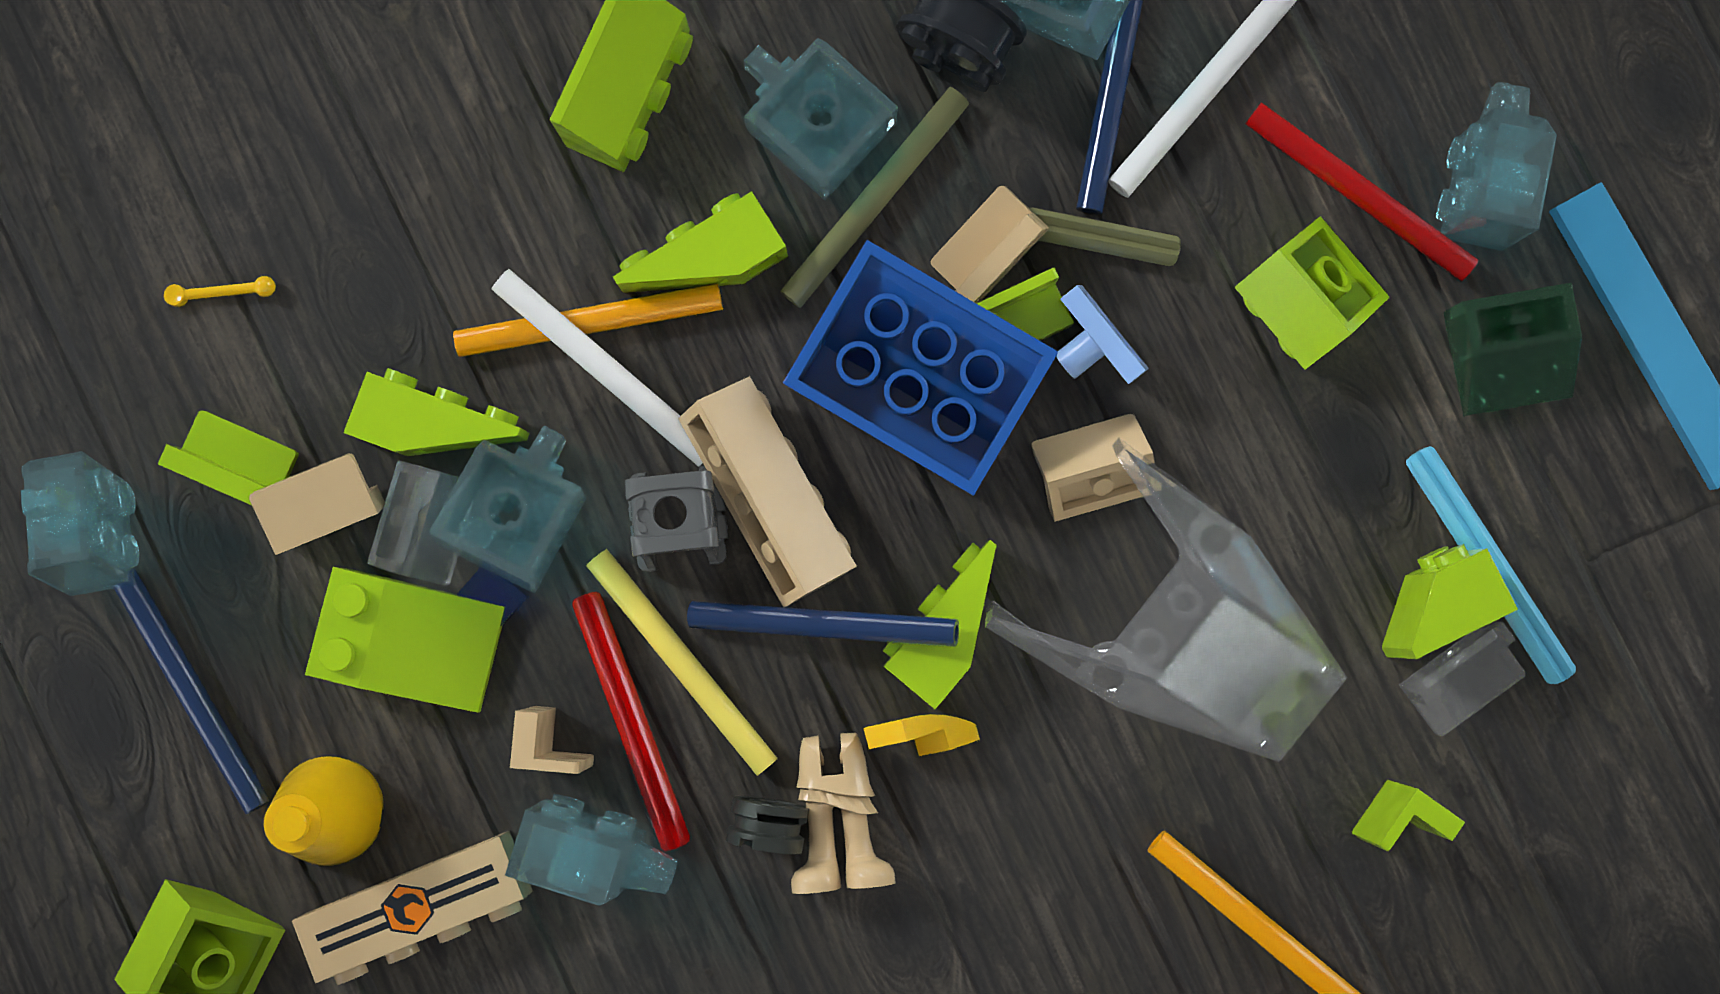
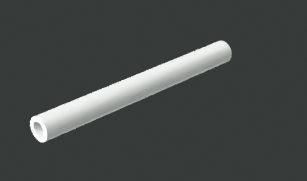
M1297 0L1261 1L1110 177L1109 184L1114 190L1127 198L1134 192Z
M510 269L500 276L491 290L698 467L703 463L678 419L680 415Z

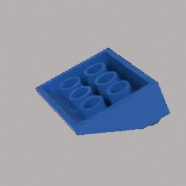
M866 240L783 384L974 496L1054 361L1058 351L869 240Z

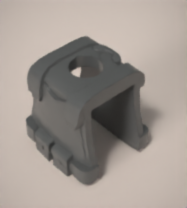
M699 466V471L648 476L646 472L632 475L630 479L625 480L626 501L629 504V518L632 521V526H630L632 557L637 556V564L641 570L648 572L658 571L656 554L704 549L710 565L725 562L727 559L725 539H728L727 517L722 515V512L726 511L725 502L713 482L711 471H708L705 466ZM667 497H676L682 500L686 506V519L681 526L675 529H664L655 520L654 512L657 504Z

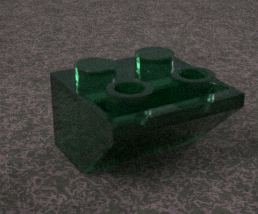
M1572 283L1462 301L1443 312L1464 417L1573 397L1582 333Z

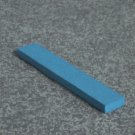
M1601 182L1550 210L1549 213L1708 489L1720 488V385Z

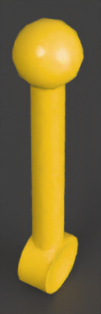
M261 276L252 283L185 289L182 286L173 284L165 289L164 299L174 307H181L191 299L257 293L261 297H268L275 292L276 285L273 279L268 276Z

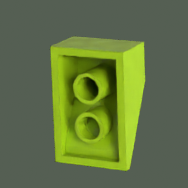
M333 567L305 675L364 690L479 713L481 712L507 607L354 569Z

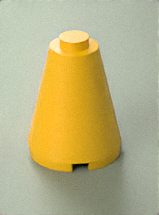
M331 756L308 760L294 768L281 783L265 814V834L270 843L277 849L308 863L333 866L348 862L364 853L377 838L380 830L382 809H384L382 791L373 775L357 762Z

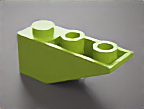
M751 191L742 198L738 193H735L714 205L711 209L714 215L695 226L693 221H689L672 230L665 237L668 243L650 254L646 249L641 250L625 259L619 266L622 271L613 276V279L623 293L695 288L717 283L719 286L744 284L788 257L787 248L753 192Z
M387 368L384 378L370 372L366 373L343 432L405 456L527 441L530 434L516 426L519 418L517 415L488 405L485 415L465 408L469 398L441 387H437L435 395L432 396L415 389L418 379Z
M991 540L987 541L982 548L972 543L953 565V568L960 575L947 590L938 584L918 608L925 617L958 619L959 639L957 646L889 642L883 650L890 657L884 667L934 709L940 705L971 667L996 550V544Z

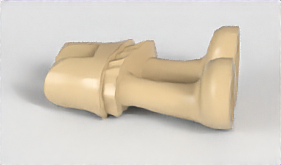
M840 733V764H843L844 774L823 776L824 756L821 752L819 735L802 739L799 755V776L796 787L800 788L798 800L805 801L806 808H809V856L807 863L797 870L791 879L793 894L820 893L841 888L834 841L832 812L834 807L841 809L846 849V887L851 889L873 888L896 883L895 873L891 865L876 857L873 851L867 815L878 812L869 798L875 796L869 782L866 759L857 733Z

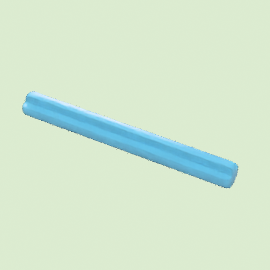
M1431 446L1425 447L1412 454L1406 460V465L1458 545L1464 544L1467 550L1488 549L1518 610L1504 617L1545 681L1549 684H1558L1570 678L1576 672L1574 663L1435 448Z

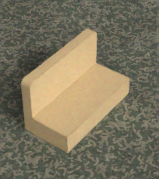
M999 186L931 259V265L956 289L957 293L977 304L1045 234L1049 227L1006 186Z
M1127 414L1036 440L1032 443L1033 454L1043 475L1048 506L1054 522L1158 492L1153 452L1133 414Z
M350 453L254 491L249 496V500L275 555L376 515L386 505L378 486L368 487L354 455Z
M533 706L515 711L510 768L579 774L593 766L594 755L552 751L556 708Z

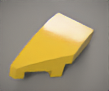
M929 714L913 716L864 727L869 749L914 739L919 756L952 750L980 740L976 724L947 715Z

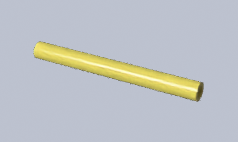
M606 549L593 558L586 565L587 568L753 772L758 776L778 759L609 550Z

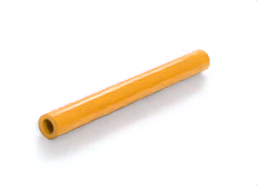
M717 283L567 310L560 313L583 333L591 334L723 310L719 284ZM525 318L453 332L455 349L459 357L551 341Z
M1162 831L1148 848V852L1318 994H1361L1168 832Z

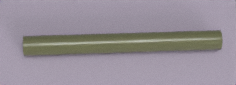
M952 87L945 91L780 290V293L798 308L805 304L969 106L968 100L959 91Z

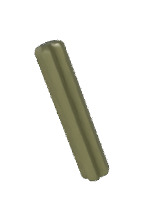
M1033 207L1029 208L1049 227L1038 241L1165 266H1173L1178 260L1181 240L1178 236Z

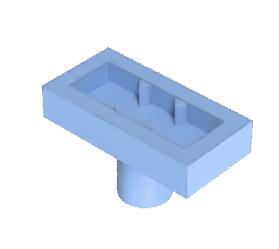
M1082 285L1075 286L1061 298V301L1085 329L1061 348L1056 355L1058 361L1074 379L1104 355L1128 384L1149 369Z

